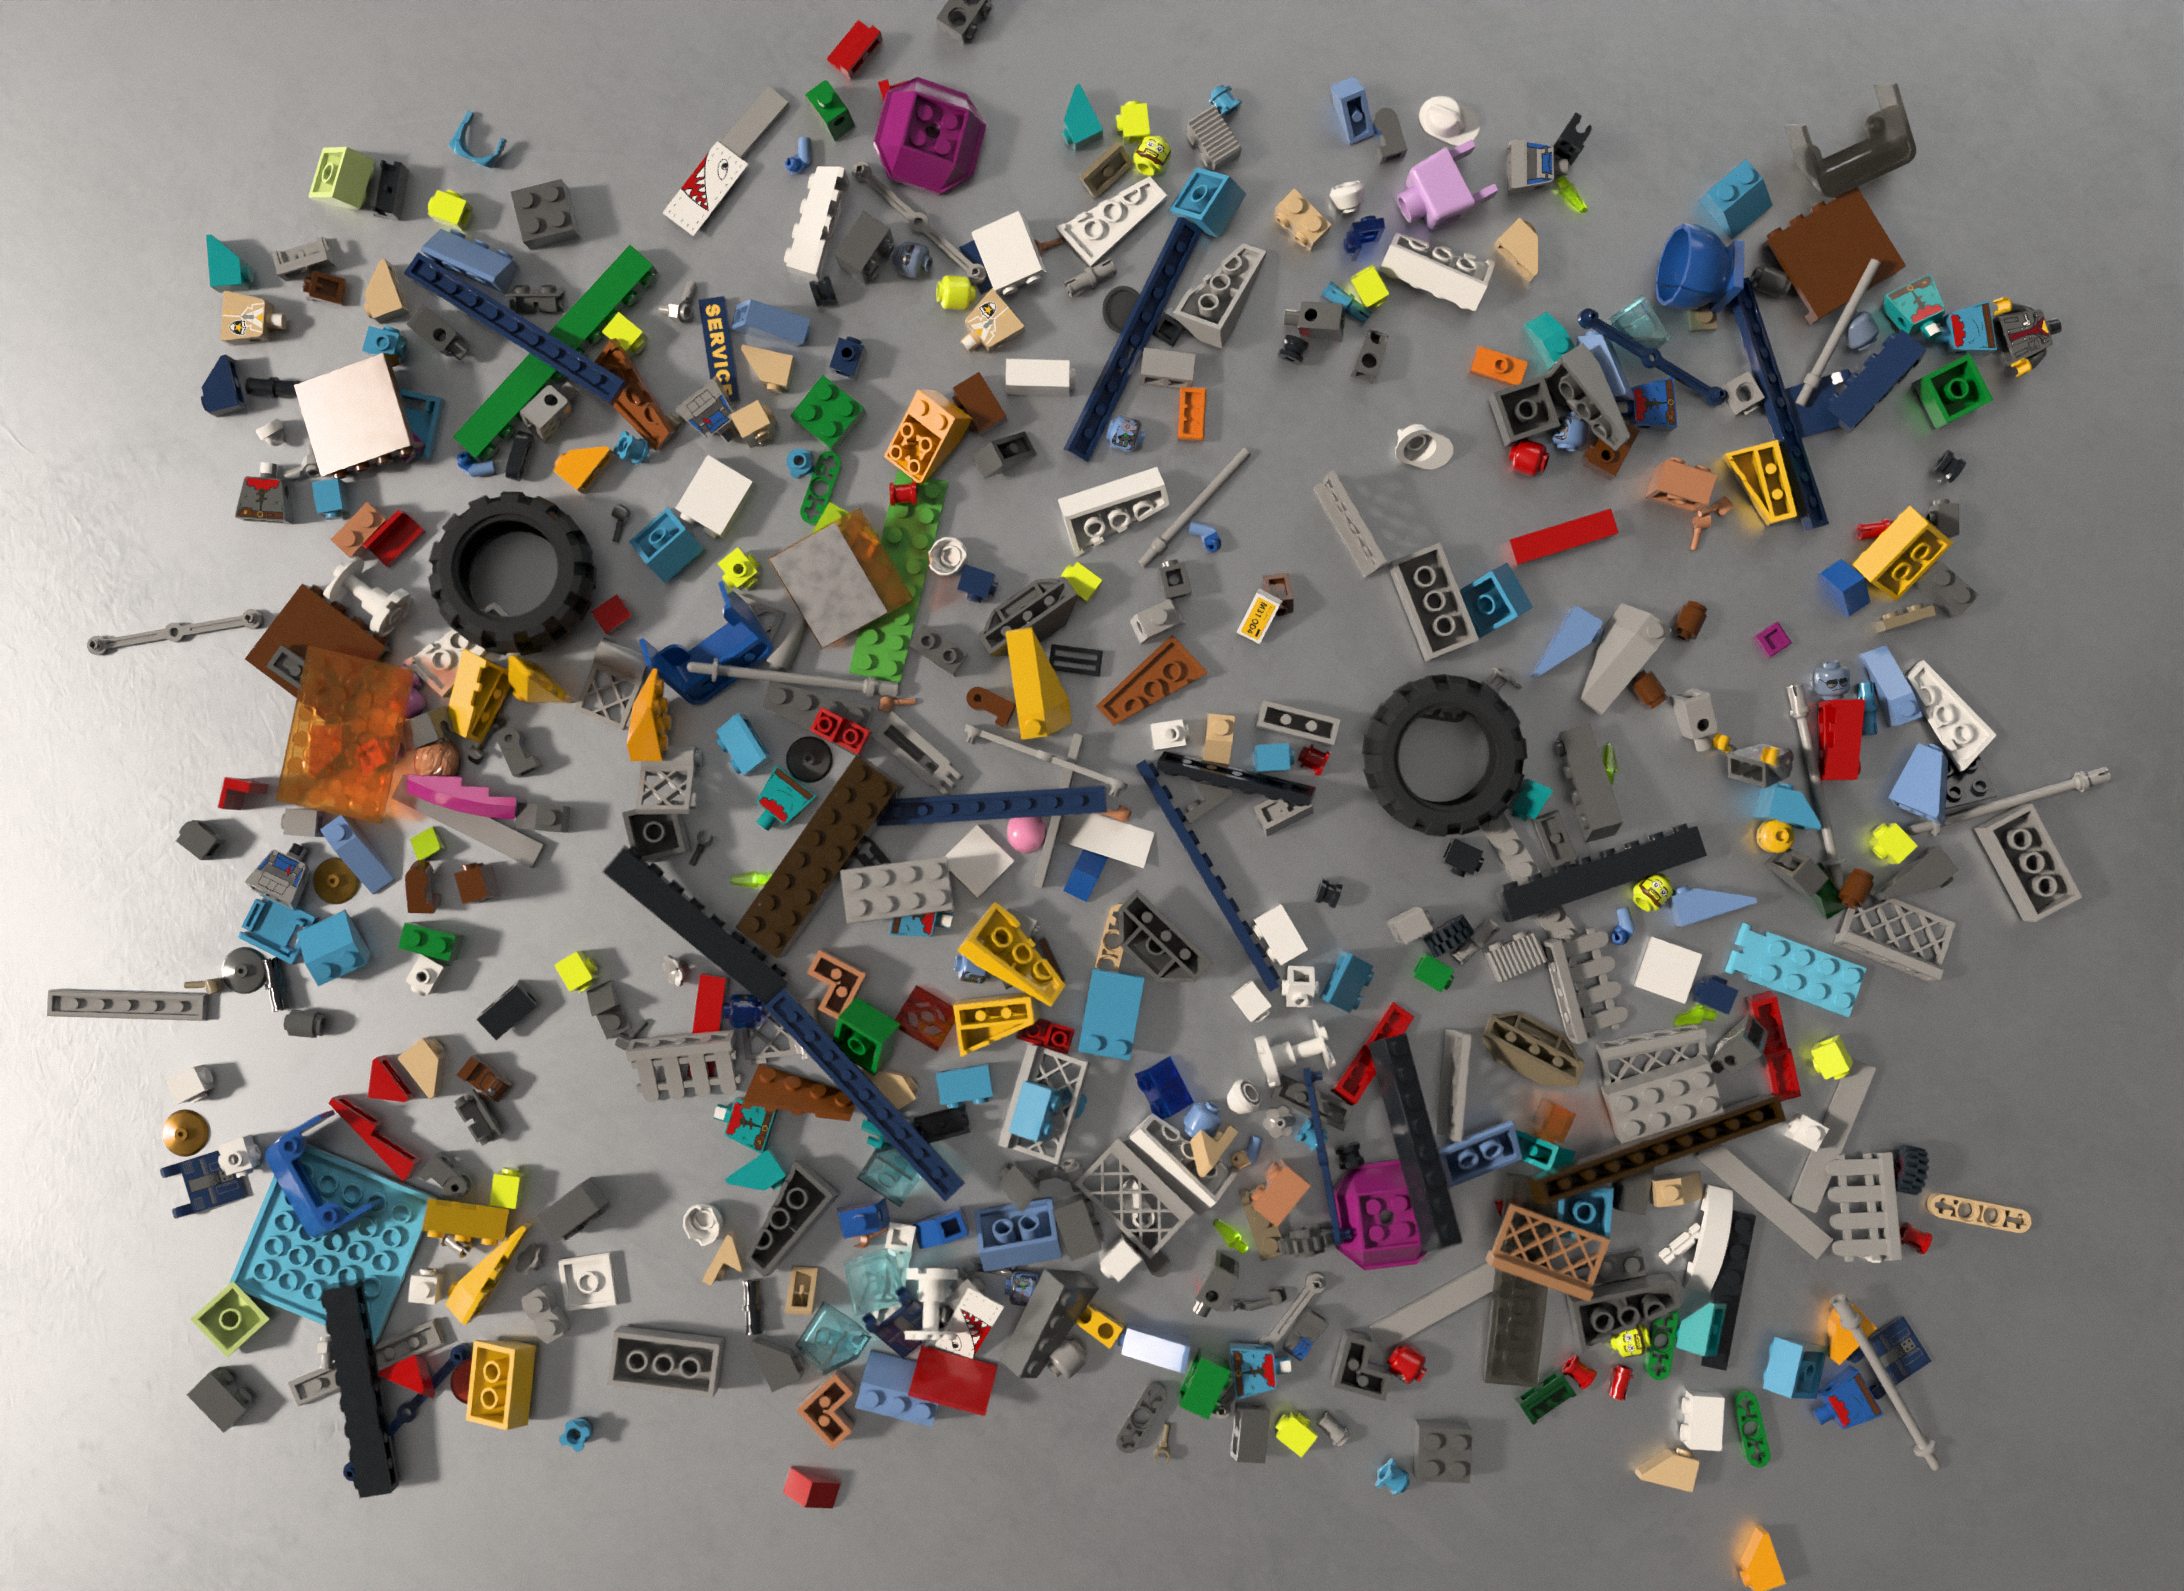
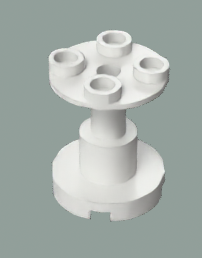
M355 556L347 565L342 562L336 567L333 572L335 579L327 586L323 595L334 602L349 591L363 601L362 608L373 615L370 629L380 637L386 636L395 628L391 624L396 619L401 621L408 612L413 600L410 597L412 595L403 588L395 590L390 595L378 586L373 589L358 579L364 568V560Z
M1312 1020L1315 1039L1293 1046L1288 1041L1269 1047L1265 1035L1254 1038L1263 1070L1267 1073V1082L1270 1089L1281 1086L1278 1072L1297 1067L1296 1061L1321 1053L1328 1070L1336 1066L1332 1051L1325 1044L1329 1040L1325 1027L1322 1026L1320 1020Z
M906 1269L905 1280H919L918 1302H923V1331H904L905 1339L956 1340L957 1332H939V1302H945V1281L959 1280V1269Z

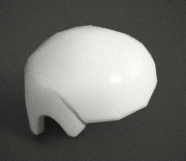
M944 537L937 540L928 552L929 567L940 576L952 577L960 574L968 562L965 544L954 537Z
M706 1203L695 1204L684 1215L683 1228L689 1240H695L701 1246H706L714 1243L721 1234L723 1217L719 1210L712 1205Z

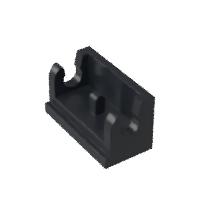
M1575 112L1553 146L1554 155L1560 159H1568V164L1571 166L1585 147L1583 143L1592 130V126L1589 125L1584 133L1577 132L1576 126L1580 123L1582 117L1577 112Z
M381 160L380 181L375 206H372V213L374 217L400 221L409 170L401 162L394 161L392 165L386 163L385 160Z
M518 980L484 1009L476 1020L497 1041L537 1006L534 1002L536 999L523 983Z
M965 1104L961 1107L948 1108L914 1117V1127L928 1143L971 1133L972 1130Z

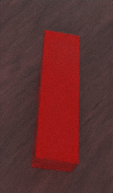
M1610 508L1509 539L1518 566L1619 534Z
M706 973L700 974L692 1034L722 1031L721 1023L729 977ZM709 1061L707 1062L709 1075L713 1077L716 1062ZM688 1063L687 1077H692Z
M1766 991L1745 997L1749 1014L1769 1031L1761 1057L1772 1095H1778L1780 1102L1801 1097L1792 1050L1787 1045L1777 996L1771 991Z
M1392 1002L1330 1091L1350 1105L1357 1104L1376 1074L1368 1043L1404 1034L1414 1016Z
M340 1095L331 1098L328 1104L403 1182L410 1179L422 1160L380 1134L379 1130L383 1126V1122Z

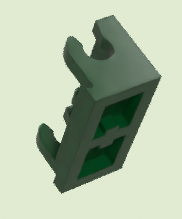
M1557 1369L1515 1398V1400L1534 1425L1538 1419L1570 1397H1575L1576 1393L1564 1375Z

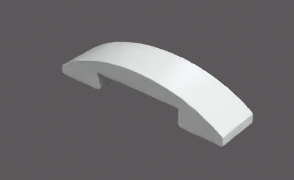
M1706 1184L1701 1210L1704 1211L1694 1260L1693 1262H1688L1683 1287L1710 1293L1721 1269L1728 1244L1733 1211V1190Z
M890 1221L877 1298L873 1315L880 1323L902 1307L895 1291L901 1286L906 1288V1269H909L916 1226Z

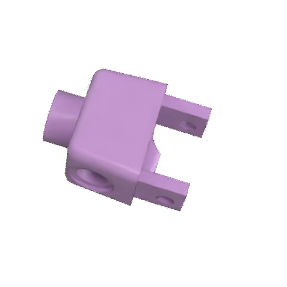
M1472 139L1450 151L1445 147L1411 168L1405 181L1408 189L1397 194L1399 208L1409 223L1423 217L1427 227L1434 230L1470 215L1474 207L1494 198L1498 192L1495 183L1471 195L1455 164L1456 161L1472 154L1475 148Z

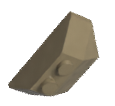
M1520 1011L1492 1014L1489 1017L1482 1038L1495 1061L1540 1085L1576 1087L1579 1084L1586 1063L1582 1058H1579L1575 1048L1564 1034Z

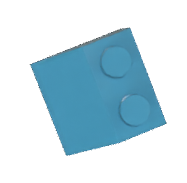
M1747 159L1721 179L1699 200L1701 205L1732 240L1773 206L1764 179Z
M1196 167L1169 211L1177 217H1184L1202 229V233L1219 238L1247 194L1230 176Z
M668 507L629 541L643 561L664 583L674 578L685 565L696 559L704 549Z
M1508 562L1459 590L1479 638L1534 608Z
M737 713L716 730L719 736L716 741L723 752L728 750L733 759L730 763L737 774L742 773L743 776H749L773 761L772 756L747 716Z
M1778 783L1760 789L1754 818L1764 821L1776 819L1778 822L1791 824L1792 828L1804 831L1820 830L1821 823L1802 792L1794 791L1793 785Z
M346 909L297 932L305 965L318 987L366 965L371 953Z
M1342 951L1319 998L1348 1013L1352 1009L1356 1010L1363 997L1360 995L1363 986H1368L1374 976V972L1371 971L1373 965Z
M1774 1337V1341L1769 1348L1770 1358L1768 1367L1763 1374V1389L1791 1399H1817L1828 1347L1789 1337Z

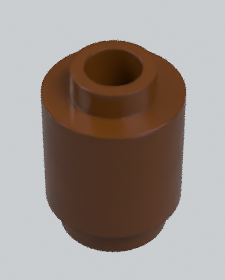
M1688 601L1686 605H1683L1672 627V630L1676 632L1675 636L1687 642L1690 639H1696L1707 617L1705 614L1707 608L1695 601Z
M1643 669L1632 679L1633 683L1630 687L1643 705H1648L1650 710L1668 698L1665 694L1666 689L1652 670L1646 673Z
M1854 868L1853 872L1848 874L1838 895L1842 900L1841 903L1851 909L1864 907L1874 885L1872 882L1874 876L1865 870Z

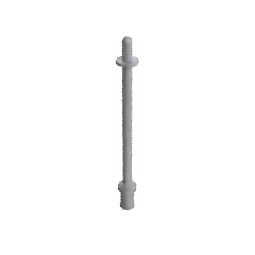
M714 658L713 664L690 662L687 665L689 672L711 674L712 681L714 682L717 679V675L863 691L864 694H867V697L877 695L896 698L898 692L897 681L876 680L872 676L861 681L719 665L718 658Z
M1803 683L1795 685L1796 692L1794 686H1788L1786 690L1788 691L1792 709L1789 712L1790 715H1793V718L1797 719L1828 860L1824 861L1822 866H1830L1834 887L1842 889L1844 879L1840 863L1847 861L1846 858L1838 857L1807 718L1811 707L1807 706Z
M2105 766L2085 773L2079 771L2070 780L1945 815L1943 825L1930 820L1914 824L1907 828V832L1909 835H1917L1930 831L1934 836L1940 835L1941 827L2073 789H2077L2080 792L2088 791L2089 787L2109 783L2111 775L2110 773L2104 775L2105 772L2109 771Z
M1838 1294L1834 1296L1830 1303L1841 1319L1840 1324L1842 1328L1852 1332L1916 1442L1913 1450L1914 1454L1919 1457L1924 1456L1930 1468L1938 1471L1941 1468V1464L1934 1453L1937 1444L1933 1439H1926L1860 1327L1862 1321L1860 1314L1854 1311L1846 1295Z

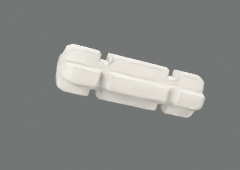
M1695 1223L1689 1228L1688 1233L1684 1232L1669 1244V1248L1665 1247L1660 1251L1659 1256L1662 1261L1670 1265L1676 1260L1675 1257L1677 1255L1680 1257L1695 1245V1241L1699 1238L1701 1225Z

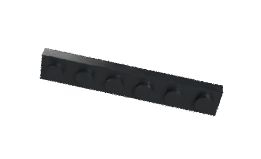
M1167 751L1162 753L1157 763V770L1164 771L1165 774L1170 776L1182 775L1189 777L1190 780L1195 782L1207 781L1214 783L1215 786L1220 788L1232 787L1239 789L1245 794L1257 793L1265 795L1270 800L1282 799L1290 801L1295 806H1310L1316 791L1314 786Z
M1737 1210L1732 1211L1731 1228L1725 1256L1713 1285L1710 1302L1727 1304L1717 1356L1700 1355L1698 1361L1700 1366L1727 1371L1756 1220L1755 1214Z

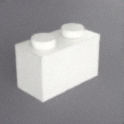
M1278 904L1252 919L1255 923L1252 929L1259 940L1264 939L1268 945L1265 952L1272 963L1277 961L1281 966L1308 950L1282 904Z
M1122 1232L1100 1253V1269L1110 1280L1114 1277L1119 1282L1142 1260L1141 1254L1136 1245Z
M1686 1390V1398L1682 1399V1413L1685 1414V1422L1680 1427V1437L1689 1449L1722 1451L1725 1398L1718 1392Z

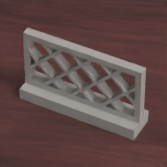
M1334 470L1328 472L1322 482L1313 487V490L1363 576L1367 577L1388 565V562Z
M1871 889V892L1869 894L1870 898L1877 891ZM1893 897L1881 900L1883 901L1882 903L1871 898L1874 906L1864 911L1862 907L1847 909L1840 933L1836 934L1833 944L1926 982L1932 983L1941 980L1944 972L1941 967L1956 923ZM1887 903L1893 905L1898 914L1897 917L1887 920L1881 906ZM1876 909L1882 923L1871 928L1865 913ZM1911 913L1918 915L1923 926L1912 930L1905 916ZM1860 916L1866 929L1860 933L1849 929L1852 919ZM1900 919L1906 933L1895 937L1889 923ZM1936 923L1946 927L1943 937L1938 940L1935 939L1930 928L1931 925ZM1882 926L1885 927L1890 938L1889 941L1884 943L1878 941L1873 930ZM1924 929L1931 943L1920 947L1914 933ZM1906 936L1909 937L1915 949L1908 953L1902 951L1897 941ZM1933 946L1937 954L1935 963L1926 960L1922 952L1923 949Z
M1696 1022L1596 1043L1604 1085L1621 1081L1622 1076L1629 1067L1643 1074L1649 1071L1655 1061L1663 1067L1667 1066L1657 1059L1665 1049H1671L1676 1052L1668 1064L1670 1065L1676 1063L1681 1056L1685 1059H1690L1683 1052L1688 1045L1698 1043L1699 1052L1696 1056L1702 1055L1708 1061L1705 1028ZM1640 1054L1650 1057L1643 1070L1632 1064L1637 1055ZM1619 1059L1625 1064L1619 1073L1614 1075L1609 1071L1607 1061Z
M1444 1029L1435 1134L1446 1135L1453 1141L1462 1142L1472 1032Z
M1028 1044L998 1145L1060 1165L1090 1062L1044 1048L1040 1045ZM1046 1054L1053 1056L1058 1065L1057 1068L1048 1073L1044 1067ZM1073 1063L1080 1065L1079 1076L1071 1081L1065 1068ZM1061 1071L1066 1084L1059 1087L1058 1090L1063 1091L1069 1087L1073 1097L1071 1102L1065 1106L1061 1102L1059 1110L1054 1114L1056 1116L1061 1113L1065 1120L1064 1127L1057 1132L1053 1128L1051 1136L1047 1138V1141L1054 1139L1057 1145L1054 1157L1046 1153L1043 1144L1046 1142H1036L1030 1147L1020 1145L1021 1136L1009 1133L1008 1131L1023 1081L1039 1083L1045 1080L1049 1087L1055 1088L1050 1076Z
M1117 1138L1075 1183L1150 1259L1195 1213L1120 1138ZM1111 1153L1119 1160L1120 1172H1104V1161ZM1101 1165V1172L1093 1173ZM1123 1165H1124L1130 1172H1123ZM1101 1175V1191L1090 1192L1083 1183L1089 1176ZM1104 1175H1120V1191H1105ZM1123 1175H1134L1138 1179L1139 1191H1123ZM1142 1184L1150 1191H1142ZM1094 1194H1101V1201ZM1105 1194H1120V1210H1109L1105 1206ZM1123 1194H1139V1210H1123ZM1142 1194H1154L1157 1197L1158 1210H1142ZM1161 1202H1162L1168 1209H1161ZM1161 1212H1172L1180 1221L1173 1228H1161ZM1113 1213H1120V1220ZM1124 1213H1139V1229H1128L1124 1225ZM1142 1213H1158V1229H1143ZM1132 1232H1139V1239ZM1143 1232H1158V1244L1151 1251L1143 1244ZM1161 1232H1168L1161 1240Z

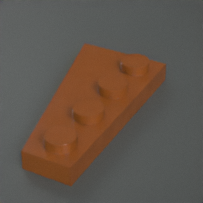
M616 338L611 339L594 362L627 383V386L613 407L657 451L671 437L674 429Z
M1171 635L1096 707L1113 725H1116L1206 675L1208 672Z
M759 1064L741 1108L751 1109V1106L764 1107V1111L775 1112L776 1109L789 1110L793 1115L802 1116V1113H814L818 1118L850 1121L856 1105L842 1090Z

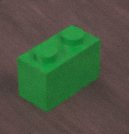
M416 922L404 923L398 949L445 961H455L458 959L464 935Z

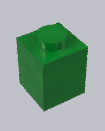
M1423 953L1411 976L1434 990L1442 992L1443 989L1447 990L1452 984L1454 969Z

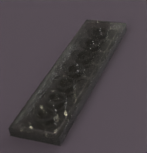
M1506 1173L1500 1228L1510 1203L1556 1219L1558 1201L1548 1205L1535 1203L1527 1177L1532 1175ZM1514 1213L1511 1221L1514 1230L1528 1224L1524 1214ZM1546 1222L1534 1226L1539 1238L1553 1232L1549 1223ZM1531 1228L1517 1234L1522 1246L1536 1240ZM1514 1236L1504 1240L1500 1250L1509 1253L1519 1248ZM1554 1238L1541 1243L1546 1255L1553 1251ZM1538 1245L1524 1251L1527 1259L1531 1261L1543 1257ZM1496 1268L1483 1381L1492 1384L1537 1387L1548 1287Z

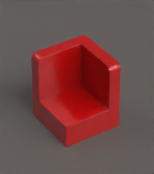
M618 594L591 611L603 631L610 636L619 631L617 626L632 616L623 603V598Z

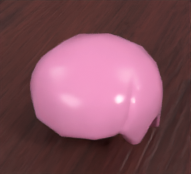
M1041 817L1010 819L1007 829V838L1010 845L1021 853L1036 852L1046 839L1045 822Z

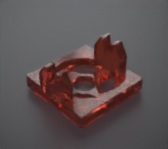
M916 985L894 1021L900 1024V1031L938 1052L955 1023L954 1008L952 1005ZM924 1003L929 1004L930 1006H924L920 1008L915 1004ZM937 1009L943 1015L945 1022L938 1018ZM909 1011L917 1016L919 1021L917 1027L909 1022ZM924 1011L930 1012L934 1016V1021H925L921 1013ZM931 1026L942 1030L934 1035L923 1032L926 1027Z

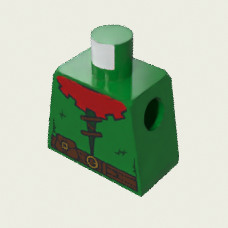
M824 80L805 94L806 103L834 141L856 127L846 105L827 80ZM843 117L839 123L834 124L838 118Z

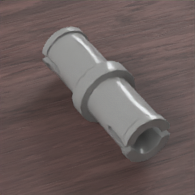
M1108 258L1092 268L1087 267L1083 269V273L1064 281V286L1072 297L1090 286L1092 288L1096 287L1098 282L1113 274H1117V269L1111 258Z
M1487 918L1474 934L1451 955L1460 965L1464 966L1478 950L1482 951L1485 948L1484 944L1499 932L1500 928L1492 919Z

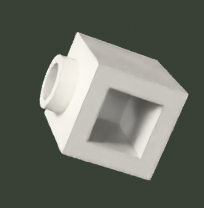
M1182 719L1150 725L1154 751L1185 747L1186 740H1190L1188 724L1183 725Z
M420 954L405 982L412 985L410 989L419 995L433 994L438 989L450 965L437 958Z
M1252 980L1230 995L1250 1022L1256 1020L1258 1023L1270 1014L1268 1009L1271 1007V1004Z
M204 1065L194 1066L165 1081L176 1105L190 1100L192 1103H196L208 1097L206 1092L214 1088L212 1084L213 1076Z
M1796 1113L1789 1121L1784 1136L1807 1149L1817 1152L1829 1129L1805 1115Z
M420 1268L419 1271L412 1274L408 1302L435 1305L441 1301L444 1294L446 1273L436 1272L437 1269Z

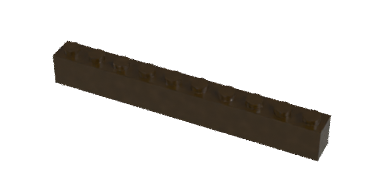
M1763 1094L1723 1108V1113L1632 1140L1529 1176L1527 1180L1534 1202L1548 1205L1784 1122L1786 1118L1778 1095Z

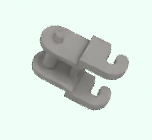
M1493 668L1494 674L1487 681L1482 680L1483 684L1497 693L1508 681L1519 690L1522 687L1511 676L1506 677L1502 674V669ZM1499 676L1502 682L1494 688L1491 684Z

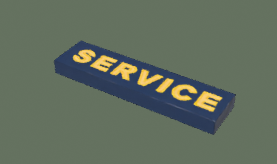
M724 296L698 300L710 380L717 376L731 401L741 400L726 299Z

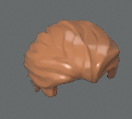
M441 738L420 746L414 758L416 774L454 777L459 768L460 758L459 750L454 742L447 738Z

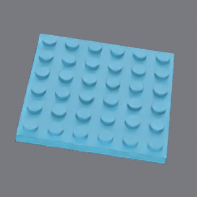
M306 1143V1149L299 1158L324 1203L337 1202L342 1205L347 1215L378 1198L382 1197L384 1202L320 1238H314L305 1231L276 1177L273 1176L229 1284L234 1281L246 1294L326 1326V1309L321 1304L322 1290L332 1283L362 1279L375 1346L379 1341L423 1235L422 1226L428 1198L437 1199L438 1197Z

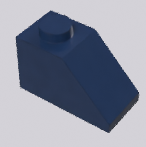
M226 354L221 355L201 387L203 396H201L202 406L205 411L215 417L247 410L236 361Z

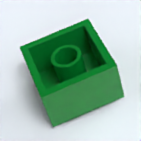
M1970 354L1912 383L1935 429L1994 400Z
M822 375L790 417L797 425L830 451L836 452L866 415V411L863 406Z
M856 997L838 1016L833 1040L856 1065L875 1076L893 1055L900 1024L890 1016H886L873 1008L869 1003H865Z
M1199 1347L1179 1390V1407L1207 1420L1210 1419L1211 1414L1216 1415L1222 1402L1219 1399L1223 1389L1228 1390L1233 1378L1228 1360Z

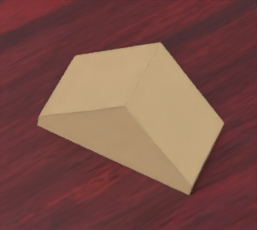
M792 1266L785 1314L812 1315L817 1304L818 1268Z

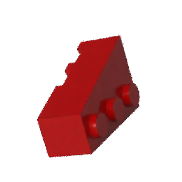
M1833 699L1817 703L1818 767L1821 781L1858 780V775L1861 772L1859 759L1865 699Z

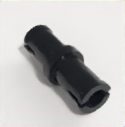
M248 377L245 382V389L247 394L269 395L271 398H278L279 396L298 398L294 385L301 383V381L279 380L278 377H270L269 379Z
M279 958L262 960L267 982L264 985L265 990L269 991L272 1012L290 1009L284 987L287 983L282 977Z
M759 1279L742 1281L744 1290L742 1311H745L746 1335L763 1333L761 1321L763 1303H760Z

